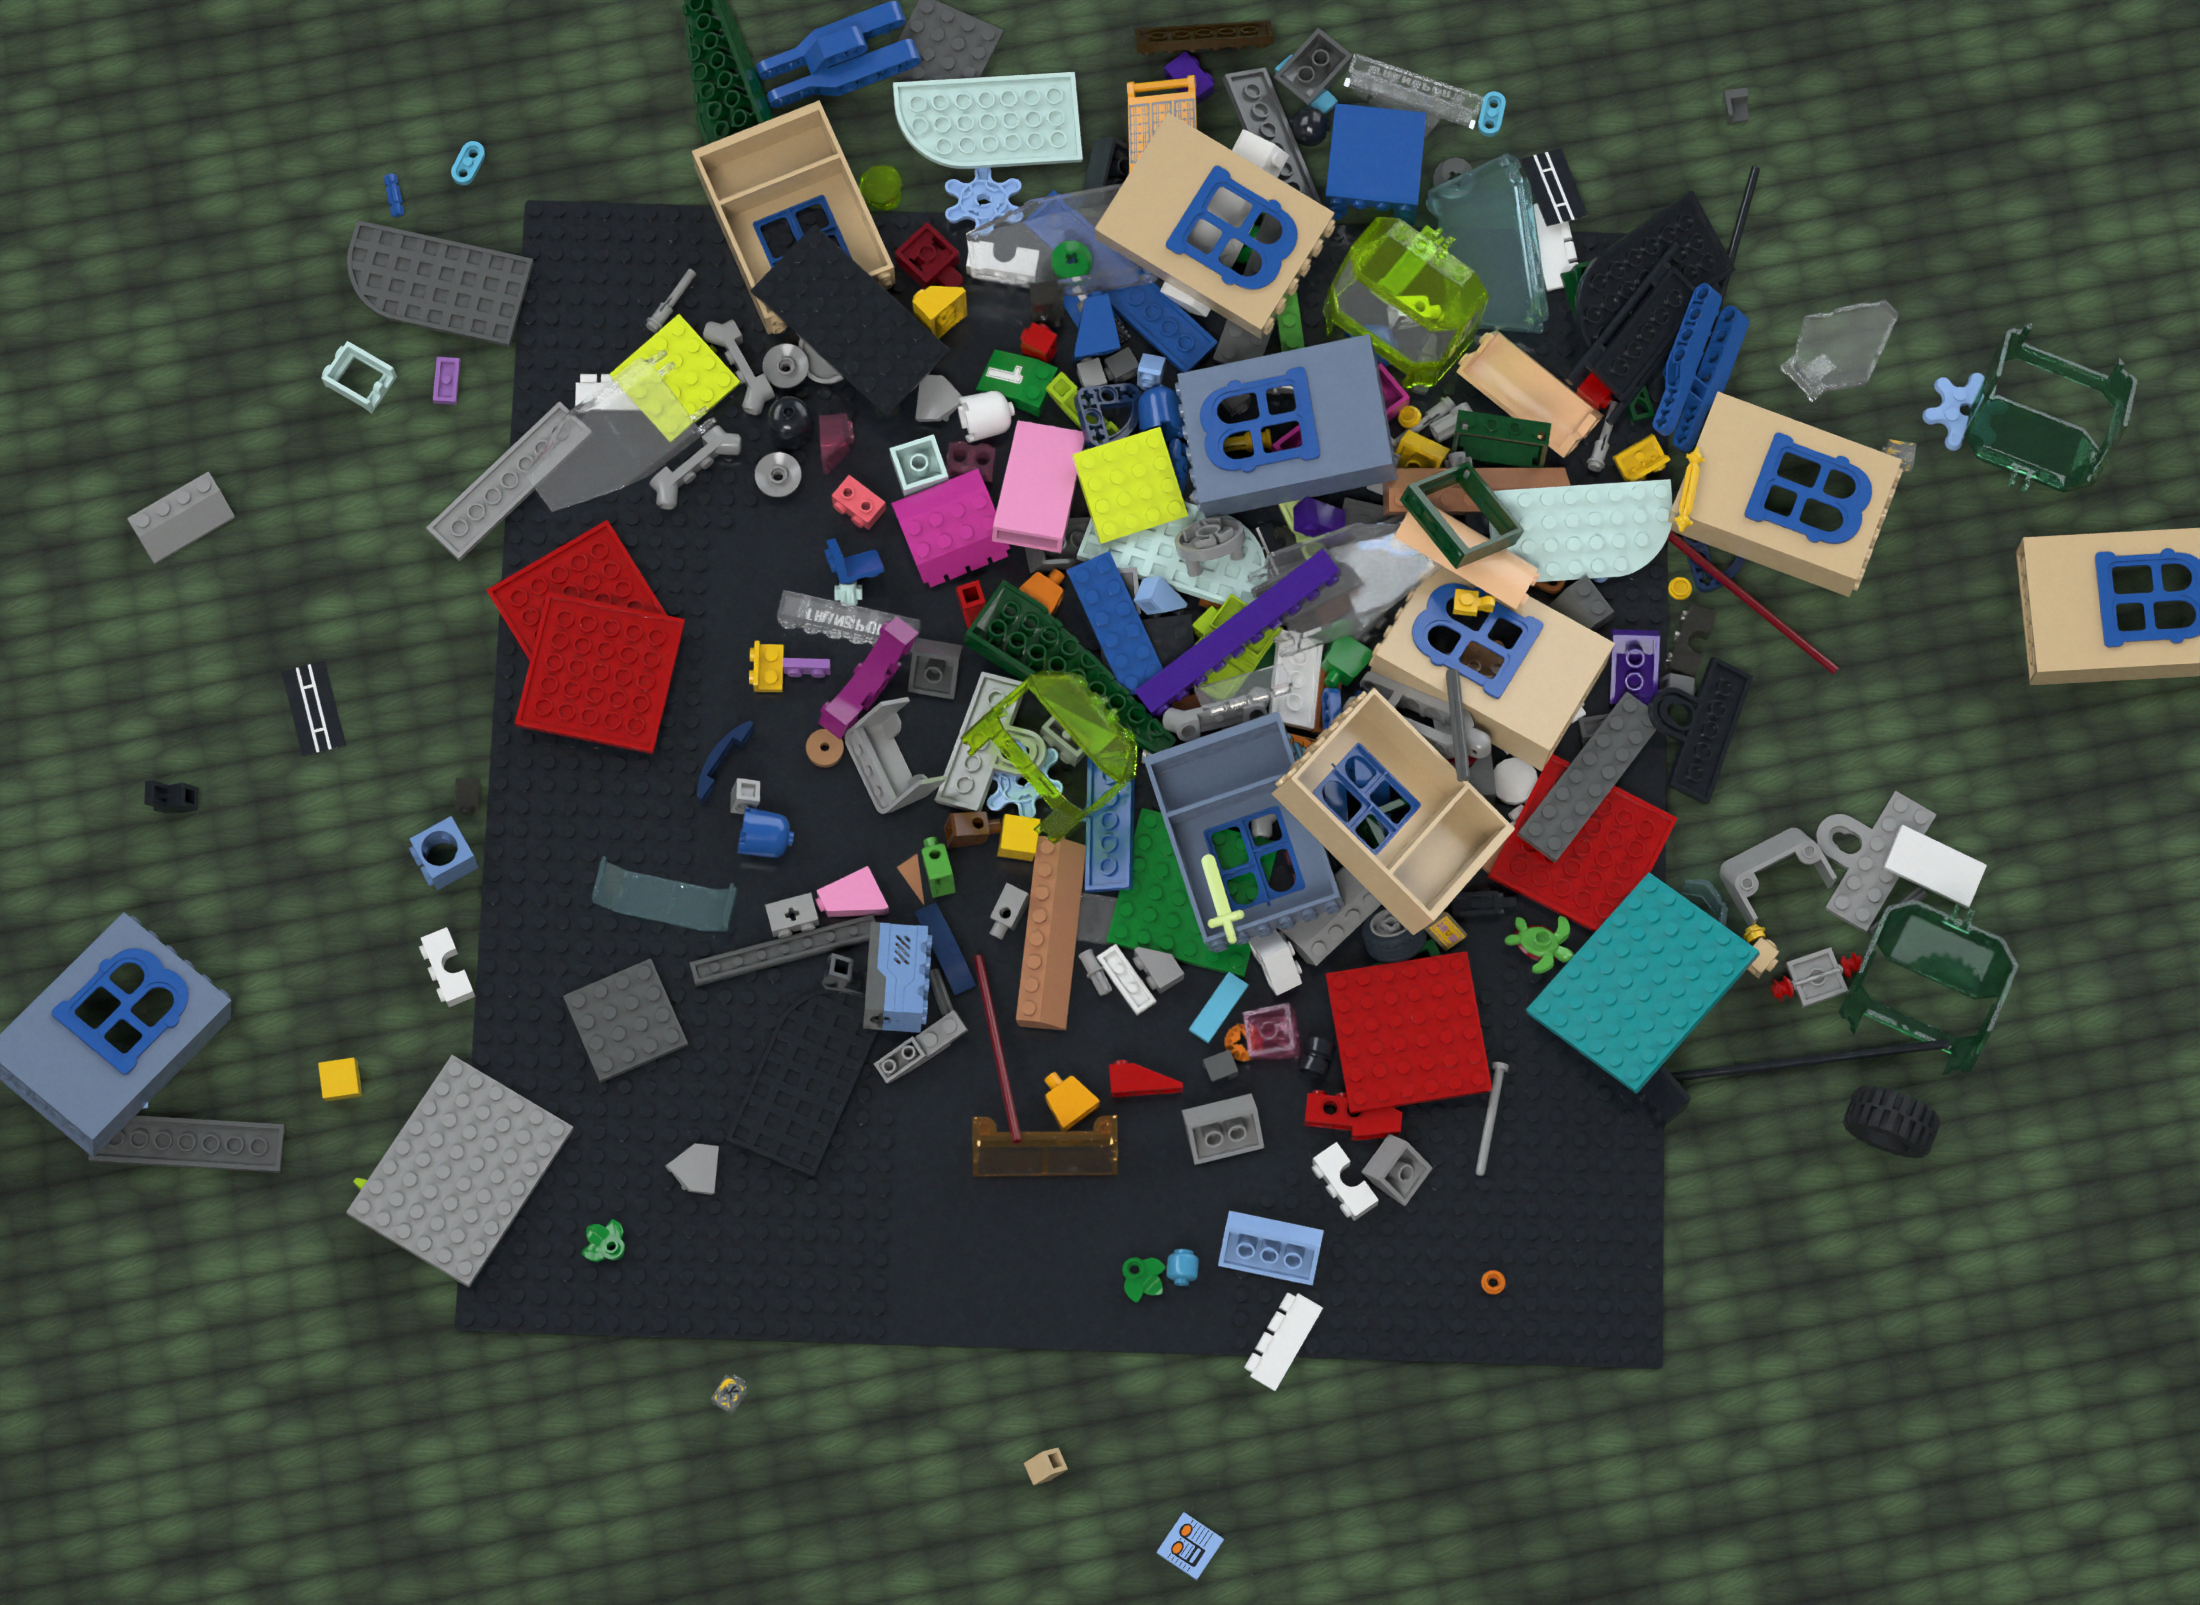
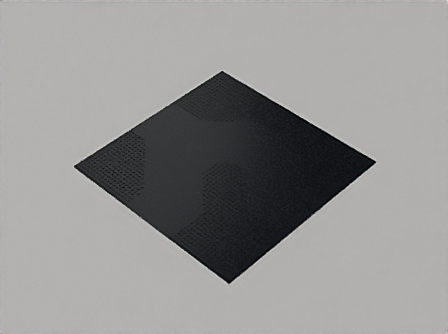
M527 201L524 210L522 256L532 258L534 265L517 322L510 448L559 401L592 431L593 435L505 518L501 581L608 520L667 616L685 619V625L654 754L516 727L515 721L530 661L499 613L471 1066L570 1124L574 1130L471 1286L468 1288L462 1283L457 1282L456 1330L460 1332L1249 1357L1252 1353H1255L1261 1357L1263 1354L1255 1350V1347L1264 1332L1274 1336L1275 1333L1268 1330L1267 1327L1276 1311L1286 1315V1312L1279 1308L1285 1295L1290 1293L1296 1297L1299 1293L1323 1309L1295 1358L1660 1369L1663 1366L1664 1125L1661 1122L1659 1124L1655 1122L1650 1115L1651 1110L1646 1104L1641 1105L1637 1101L1632 1090L1527 1014L1526 1009L1567 963H1563L1556 958L1554 966L1549 971L1540 974L1532 972V967L1539 961L1527 957L1517 945L1511 946L1505 943V938L1509 935H1514L1518 930L1515 927L1517 917L1523 918L1527 926H1545L1555 933L1558 928V918L1562 915L1488 878L1489 874L1482 868L1460 891H1498V893H1504V897H1516L1517 899L1516 910H1505V915L1453 918L1467 933V937L1448 951H1443L1435 942L1441 955L1467 951L1491 1085L1495 1071L1491 1069L1493 1062L1508 1064L1509 1068L1508 1072H1504L1488 1160L1483 1176L1476 1175V1166L1490 1092L1395 1108L1402 1112L1400 1136L1396 1137L1407 1141L1432 1167V1170L1406 1206L1380 1190L1362 1173V1170L1386 1138L1352 1141V1131L1304 1126L1308 1093H1312L1314 1090L1325 1091L1327 1095L1336 1096L1337 1093H1346L1325 975L1331 972L1369 967L1380 962L1371 957L1366 949L1362 936L1364 921L1317 966L1306 963L1294 949L1295 955L1292 957L1294 961L1298 962L1302 973L1299 974L1302 984L1279 995H1276L1269 986L1262 966L1251 950L1245 977H1238L1249 984V986L1208 1044L1191 1033L1189 1028L1227 975L1226 973L1176 961L1184 973V979L1159 994L1157 989L1152 990L1147 983L1146 977L1148 976L1144 969L1139 970L1133 961L1135 957L1134 950L1118 946L1153 995L1156 1003L1136 1016L1105 971L1103 972L1112 991L1104 996L1098 994L1091 978H1087L1088 972L1079 955L1086 950L1092 949L1095 957L1113 946L1102 941L1107 940L1120 890L1086 892L1084 871L1083 898H1081L1077 937L1082 938H1077L1067 1028L1066 1030L1019 1027L1016 1021L1029 904L1015 930L1008 928L1002 940L989 934L995 923L990 916L1006 883L1027 892L1029 895L1031 894L1035 856L1033 861L997 856L1000 833L990 834L983 844L947 849L944 825L951 813H966L970 811L937 803L935 797L939 787L927 797L893 812L882 814L875 808L845 744V735L842 737L844 745L843 756L837 764L831 767L824 768L813 764L807 756L806 743L812 733L825 729L818 723L822 715L820 713L821 708L827 701L830 703L855 675L853 671L860 662L863 663L878 640L876 635L879 625H883L886 621L891 622L896 616L919 632L917 638L963 645L954 699L908 692L914 642L909 653L904 654L898 662L901 663V666L868 711L863 708L857 717L860 720L880 702L905 697L909 698L910 701L897 712L901 720V730L894 739L912 777L918 774H924L928 779L944 776L981 672L1023 682L963 644L965 633L968 629L958 603L955 588L979 580L985 602L987 603L1003 580L1016 588L1021 587L1035 574H1030L1025 547L1009 544L1010 549L1006 550L1008 557L995 562L989 557L987 558L988 565L971 571L970 566H966V574L951 580L948 574L944 575L946 582L931 588L928 582L923 583L891 504L903 499L904 495L890 458L889 448L934 434L949 480L978 469L995 511H997L1017 421L1078 431L1082 430L1049 396L1040 417L1014 407L1015 415L1011 416V425L1006 432L968 443L965 437L969 433L967 428L962 429L958 408L949 416L947 422L943 419L932 422H919L915 419L919 384L886 418L845 379L833 384H822L810 379L808 376L799 385L792 388H779L769 382L775 397L764 403L762 412L758 415H751L743 410L742 404L747 386L745 383L739 384L672 444L642 411H576V383H580V374H597V383H601V374H610L652 338L656 333L646 327L647 318L652 317L661 302L665 303L688 269L693 270L696 275L672 307L673 312L662 327L680 314L705 342L703 332L708 322L713 321L724 324L733 319L743 338V343L738 345L755 377L764 373L763 360L771 348L780 344H792L798 347L800 337L789 327H786L783 332L778 334H767L711 206ZM803 209L795 214L804 234L814 224L819 229L829 225L824 209ZM869 211L894 266L895 284L886 291L913 316V297L923 288L895 262L894 252L926 222L960 252V263L955 269L963 277L962 287L966 290L967 316L939 339L950 349V352L928 375H943L963 397L980 394V392L976 391V388L994 350L1022 355V348H1020L1022 340H1020L1024 329L1026 327L1030 328L1034 322L1038 325L1044 324L1052 330L1051 332L1057 334L1058 351L1050 365L1058 368V374L1062 371L1078 387L1077 391L1082 388L1077 374V364L1081 360L1074 362L1072 360L1078 328L1058 297V293L1076 283L1063 281L1054 274L1051 267L1052 252L1022 225L1021 220L1027 215H1022L1020 220L1015 223L1005 219H997L992 224L991 233L987 237H981L975 230L976 223L974 221L964 219L955 224L950 223L946 219L945 213ZM1084 217L1094 228L1101 219ZM780 218L760 228L773 258L784 256L797 243L786 218ZM1255 222L1254 225L1260 227L1261 222ZM1334 225L1335 229L1331 236L1323 239V248L1317 258L1314 256L1311 258V267L1305 277L1300 276L1298 282L1297 297L1304 346L1310 347L1348 339V337H1343L1346 324L1383 325L1388 327L1385 315L1386 308L1368 294L1411 247L1412 241L1424 227ZM1432 228L1445 240L1428 264L1401 295H1428L1430 304L1441 303L1442 317L1431 318L1427 327L1422 329L1393 333L1394 339L1398 340L1399 350L1398 353H1394L1391 364L1386 367L1387 371L1410 396L1409 406L1419 409L1422 419L1426 415V411L1441 401L1440 398L1448 396L1455 406L1467 402L1473 412L1512 417L1456 372L1460 367L1458 363L1466 353L1470 354L1477 351L1481 345L1479 344L1481 337L1486 332L1490 333L1498 330L1576 393L1577 388L1591 372L1585 368L1573 385L1568 384L1565 379L1585 355L1586 350L1580 340L1565 289L1560 288L1551 291L1546 289L1533 231ZM1571 232L1572 239L1569 241H1573L1577 260L1574 262L1583 263L1593 260L1603 250L1624 237L1626 233ZM828 236L836 245L840 247L835 236ZM971 240L994 244L993 257L1001 263L1011 261L1015 256L1016 248L1039 251V264L1035 285L1021 286L1013 281L997 282L993 278L988 277L982 279L971 277L966 272ZM1235 261L1231 269L1243 275L1246 265ZM1132 262L1136 267H1138L1143 272V268L1141 266ZM1147 276L1160 289L1162 288L1164 280L1159 277ZM1183 309L1219 342L1227 318L1210 309L1207 317L1189 313ZM1117 313L1130 335L1129 339L1120 343L1121 348L1119 351L1129 347L1138 363H1140L1143 353L1164 357ZM1277 319L1263 356L1281 353ZM1430 334L1437 340L1435 351L1437 357L1433 379L1431 380L1428 392L1422 395L1412 392V374L1416 352L1419 351L1420 344L1424 338ZM713 344L717 349V356L736 376L735 372L738 370L734 364H729L724 354L727 352L726 348ZM1216 347L1191 371L1223 365L1212 360ZM1117 352L1092 358H1099L1103 369L1104 359L1116 354ZM1669 355L1645 384L1655 415L1665 392L1666 379L1662 373ZM1167 359L1161 385L1176 391L1175 383L1179 382L1177 374L1181 372ZM784 366L782 368V371L788 372L790 370L789 366ZM1137 375L1123 383H1132L1137 387ZM1106 378L1107 385L1114 384L1112 380L1108 381ZM1138 387L1140 395H1142L1145 391ZM1101 393L1105 401H1112L1110 394ZM1249 393L1251 396L1250 407L1240 415L1237 413L1233 417L1220 403L1217 408L1219 419L1227 424L1257 419L1260 413L1256 394ZM1266 393L1270 415L1292 412L1296 409L1294 394L1280 393V395ZM1612 394L1613 401L1619 403L1620 401ZM793 396L800 398L811 411L814 423L812 439L806 446L798 450L779 448L772 442L768 433L767 415L769 409L776 400L782 397ZM1636 402L1634 406L1636 414L1646 413L1644 406ZM1609 405L1606 409L1601 408L1599 410L1604 416L1569 455L1563 458L1548 446L1543 468H1565L1571 486L1622 483L1625 481L1612 457L1651 434L1655 435L1664 455L1668 456V436L1661 435L1653 428L1655 416L1651 419L1631 423L1626 409L1612 427L1608 440L1610 446L1604 460L1605 467L1600 472L1590 470L1587 460L1591 458L1595 441L1600 438ZM1129 407L1102 409L1101 412L1108 422L1111 421L1121 430L1127 423ZM1399 414L1388 422L1390 435L1393 439L1408 429L1400 425L1398 420ZM1139 421L1130 436L1139 434ZM1291 421L1263 427L1261 432L1270 429L1271 443L1273 445L1298 426L1299 422ZM720 425L726 433L740 435L742 438L741 453L738 456L718 455L707 469L702 468L698 471L696 477L690 483H684L678 488L677 506L674 509H661L656 504L657 492L649 485L652 478L666 466L673 473L704 447L702 436L710 429ZM1429 425L1417 433L1449 448L1448 455L1451 454L1453 436L1439 443L1433 437ZM1247 431L1234 433L1229 437L1242 436ZM1461 434L1462 436H1469V437H1476V438H1483V439H1489V440H1496V441H1503V442H1510V443H1517V444H1523V445H1530V446H1537V447H1539V445H1532V444H1525V443H1519V442H1512V441H1505V440H1498V439H1491V438H1485V437H1478V436H1471V435ZM1183 435V437L1179 440H1181L1182 443H1185L1188 446L1187 440L1184 439ZM1170 442L1166 443V447H1167L1168 452H1169ZM1457 447L1456 452H1463V448ZM1263 448L1265 453H1272V449ZM1244 449L1224 453L1231 459H1243L1252 457L1254 449L1253 452ZM782 452L789 454L796 459L800 466V484L794 492L787 496L772 497L762 492L757 486L755 480L756 466L763 457L770 453ZM1532 459V465L1539 466V459ZM1188 461L1187 481L1183 495V501L1188 503L1191 500L1189 496L1195 490L1190 478L1189 469L1192 468L1190 461ZM1472 462L1473 468H1508ZM1668 462L1665 463L1666 467L1658 472L1651 471L1646 474V479L1643 481L1668 480ZM780 474L774 477L777 481L783 478ZM848 475L886 503V510L869 530L864 526L862 528L858 527L852 522V517L846 513H839L833 507L832 494ZM1078 478L1069 518L1091 517ZM1367 486L1311 497L1339 509L1343 508L1345 497L1383 506V495L1367 489ZM1278 504L1228 514L1240 521L1249 530L1272 522L1292 568L1306 561L1286 524ZM1450 515L1458 521H1464L1465 515ZM836 539L843 558L870 550H877L883 563L884 572L878 576L857 579V585H862L863 595L862 600H858V604L855 606L845 607L840 605V600L835 601L834 590L835 585H839V580L836 573L831 572L829 563L826 560L824 550L828 549L826 540ZM1666 540L1659 553L1641 569L1620 577H1608L1602 583L1590 579L1614 610L1612 620L1595 631L1597 634L1610 640L1611 629L1658 630L1660 635L1658 678L1667 675L1668 540ZM1325 543L1327 550L1339 545ZM1411 561L1360 587L1363 596L1367 592L1370 593L1388 610L1387 623L1380 630L1375 628L1371 633L1372 638L1365 645L1367 648L1374 651L1376 645L1382 643L1386 629L1389 625L1393 626L1400 607L1404 608L1407 603L1405 601L1412 589L1415 591L1422 572L1426 573L1429 568L1427 567L1428 564ZM1068 569L1060 570L1065 578L1058 586L1064 590V597L1054 618H1057L1063 624V627L1080 641L1079 643L1086 651L1089 650L1102 664L1100 644L1066 572ZM1051 572L1041 574L1048 577ZM1138 579V585H1139V586H1140V584H1141V582H1142L1141 579ZM1565 580L1563 589L1555 594L1545 592L1530 585L1526 594L1549 606L1566 588L1578 580ZM1549 581V584L1554 586L1557 582ZM1176 591L1187 603L1186 608L1173 611L1185 610V614H1191L1193 625L1208 608L1199 605L1201 598ZM1363 596L1352 600L1354 606L1361 600ZM1451 598L1446 604L1448 615L1453 620L1473 631H1479L1489 615V612L1477 610L1476 616L1453 614L1454 598ZM1140 608V619H1148V615ZM809 609L812 610L810 616L812 623L803 621L807 619ZM817 611H819V616L821 612H824L821 624H814ZM1173 611L1162 613V617L1172 616L1171 612ZM826 613L829 616L834 615L829 627L825 626ZM836 615L839 616L838 621L841 617H845L842 630L839 629L840 624L837 628H833ZM1314 617L1307 628L1308 636L1324 639L1322 663L1330 639L1336 633V625L1322 633ZM848 618L855 620V624L848 627V629L853 628L852 631L845 630V626L852 623L851 620L849 623L846 622ZM1499 618L1490 630L1488 638L1494 641H1501L1506 649H1512L1522 634V629L1503 618ZM858 620L861 621L860 625L864 626L862 634L855 633ZM1292 622L1282 626L1283 630L1289 631L1288 626ZM869 623H874L876 626L872 636L866 634V627ZM872 625L870 626L869 634H870L871 631H872V627H873ZM1436 626L1428 633L1430 645L1444 654L1452 653L1461 638L1459 633L1445 626ZM1193 633L1195 645L1199 638ZM755 641H760V644L784 645V658L830 659L831 675H825L822 678L812 677L811 674H802L801 677H790L783 672V692H754L753 684H749V670H754V662H750V648H754ZM1610 657L1584 701L1585 705L1582 708L1586 715L1583 717L1609 714L1616 706V704H1610ZM1369 663L1348 686L1342 684V712L1343 706L1350 697L1355 696L1359 690L1366 691L1363 687H1360V681L1367 672L1371 671ZM1025 683L1027 687L1012 726L1027 729L1039 735L1041 727L1054 713L1028 689L1029 685ZM1194 687L1189 690L1191 695L1200 692ZM1137 694L1132 695L1138 703H1141L1146 708ZM1206 696L1211 705L1215 704L1209 697ZM1146 708V711L1153 717L1150 711ZM1396 708L1402 716L1434 728L1432 718L1422 717L1419 713L1407 708ZM1157 714L1153 717L1163 725V715L1159 716ZM1578 720L1570 724L1553 752L1554 755L1569 763H1572L1583 749ZM752 721L755 731L743 748L736 744L732 746L711 777L715 780V789L704 805L699 804L697 798L699 778L710 753L729 732L745 722ZM1285 725L1287 733L1314 740H1317L1316 738L1319 736L1312 734L1309 730ZM1656 730L1615 784L1616 787L1665 812L1667 736ZM1170 732L1177 739L1173 747L1180 745L1177 733ZM1117 736L1101 752L1133 750L1135 752V835L1142 808L1161 812L1146 764L1142 763L1143 749ZM1011 743L1007 744L1003 750V757L1007 760L1011 756L1009 749ZM1491 744L1493 770L1503 760L1514 758L1510 753L1507 755L1504 750ZM823 745L821 750L828 751L829 746ZM1088 753L1075 767L1070 763H1064L1058 756L1056 764L1049 768L1048 777L1052 780L1060 781L1063 785V792L1059 797L1044 795L1036 800V815L1034 818L1040 819L1038 836L1063 838L1086 846ZM1533 767L1536 770L1537 777L1539 778L1542 771ZM1021 777L1018 780V785L1024 787L1030 777ZM737 778L760 781V802L757 809L778 813L788 819L790 831L794 832L792 846L787 845L782 856L767 858L737 853L740 832L744 821V814L730 813L731 791ZM993 779L981 812L987 813L988 820L999 819L1000 823H1002L1005 814L1019 816L1018 805L1014 803L1007 804L1000 811L989 809L987 800L998 789V783ZM1389 785L1390 803L1402 798ZM1346 789L1349 822L1361 807L1360 802ZM1496 796L1493 807L1511 823L1512 820L1509 818L1508 813L1521 804H1506ZM1410 805L1391 812V821L1398 824L1410 811ZM1278 820L1272 823V836L1268 840L1277 841L1282 838ZM1250 821L1249 824H1248V826H1249V829H1250V832H1251V821ZM1236 826L1228 828V830L1240 832ZM1357 827L1355 831H1356L1357 835L1364 841V839H1363V837H1362V835H1361V833H1360V831H1359V829H1358V827ZM937 837L939 844H945L953 873L955 893L936 898L932 897L921 851L925 848V839ZM1666 842L1650 872L1665 884ZM1281 849L1276 854L1269 887L1277 892H1286L1294 885L1296 875L1288 851ZM1327 850L1334 874H1336L1343 865ZM916 854L918 856L924 904L897 869L899 865ZM868 866L889 907V914L874 915L875 921L879 923L918 926L920 924L914 912L936 902L958 944L976 987L954 996L931 947L930 970H940L952 1007L968 1031L951 1042L949 1047L930 1060L887 1084L874 1063L912 1036L916 1037L920 1033L879 1030L814 1178L726 1142V1138L781 1016L802 997L825 989L822 985L825 962L832 953L854 959L853 968L867 972L869 941L700 986H695L689 962L780 939L778 936L773 937L765 905L808 893L812 894L819 925L815 926V929L863 917H828L825 910L820 912L815 899L818 898V889ZM1450 902V904L1443 910L1444 912H1447L1450 916H1451V902ZM1097 904L1101 926L1092 922V929L1095 928L1092 936H1090L1085 930L1088 929L1086 914L1095 918L1090 905L1094 906ZM1011 911L1004 912L1003 918H1009ZM794 913L790 914L791 921L796 920ZM1566 918L1570 926V935L1560 946L1567 947L1575 955L1595 932ZM802 931L792 932V935L802 933ZM1428 933L1426 941L1432 939V937ZM1424 952L1408 960L1427 958V955ZM983 955L1022 1139V1142L1019 1144H1013L974 962V956ZM651 959L688 1046L600 1083L563 996ZM930 981L926 1024H921V1032L942 1018ZM1247 1023L1257 1028L1263 1040L1262 1049L1258 1056L1249 1061L1234 1059L1238 1069V1076L1230 1080L1227 1076L1212 1082L1207 1070L1202 1065L1203 1059L1226 1051L1225 1036L1230 1028L1237 1024ZM1240 1033V1041L1237 1044H1242L1243 1048L1247 1051V1043L1252 1039H1245L1242 1033ZM1307 1037L1321 1038L1336 1045L1333 1059L1328 1061L1330 1069L1326 1079L1313 1078L1297 1070L1301 1056L1306 1055L1303 1049ZM1118 1060H1127L1128 1063H1135L1182 1082L1183 1093L1111 1098L1109 1065L1114 1064L1113 1062ZM1053 1072H1056L1062 1081L1071 1075L1074 1076L1100 1101V1107L1065 1133L1061 1131L1045 1100V1095L1051 1089L1044 1080ZM1252 1094L1258 1111L1264 1148L1195 1165L1185 1130L1182 1110ZM1326 1105L1323 1108L1324 1112L1329 1115L1337 1111L1333 1105ZM1349 1109L1347 1110L1351 1117H1357L1361 1114L1360 1112L1350 1114ZM1336 1142L1351 1161L1350 1166L1341 1172V1181L1349 1187H1355L1365 1181L1379 1200L1377 1206L1355 1221L1351 1216L1347 1218L1340 1209L1341 1202L1337 1197L1333 1198L1326 1189L1328 1185L1323 1177L1319 1179L1312 1170V1166H1314L1312 1163L1313 1158ZM693 1144L719 1146L715 1191L712 1195L688 1192L687 1189L683 1190L680 1182L665 1166ZM1229 1211L1324 1230L1313 1286L1218 1266ZM612 1219L619 1222L624 1231L622 1237L625 1244L624 1255L618 1260H608L605 1258L602 1261L593 1262L586 1259L581 1252L590 1244L586 1236L587 1227L592 1224H600L606 1227ZM612 1245L609 1248V1251L614 1250L616 1245ZM1174 1250H1191L1193 1255L1199 1259L1198 1277L1196 1280L1189 1282L1188 1286L1175 1285L1174 1280L1167 1277L1168 1256L1173 1254ZM1133 1257L1141 1260L1155 1258L1165 1265V1269L1158 1277L1162 1282L1163 1293L1157 1296L1143 1293L1137 1303L1132 1301L1124 1289L1126 1278L1123 1275L1122 1268L1125 1261ZM1132 1266L1130 1268V1272L1132 1274H1137L1139 1272V1268L1136 1266ZM1490 1270L1499 1271L1505 1278L1504 1289L1495 1295L1486 1293L1481 1286L1483 1275ZM1490 1279L1489 1285L1495 1287L1498 1285V1282L1495 1279Z

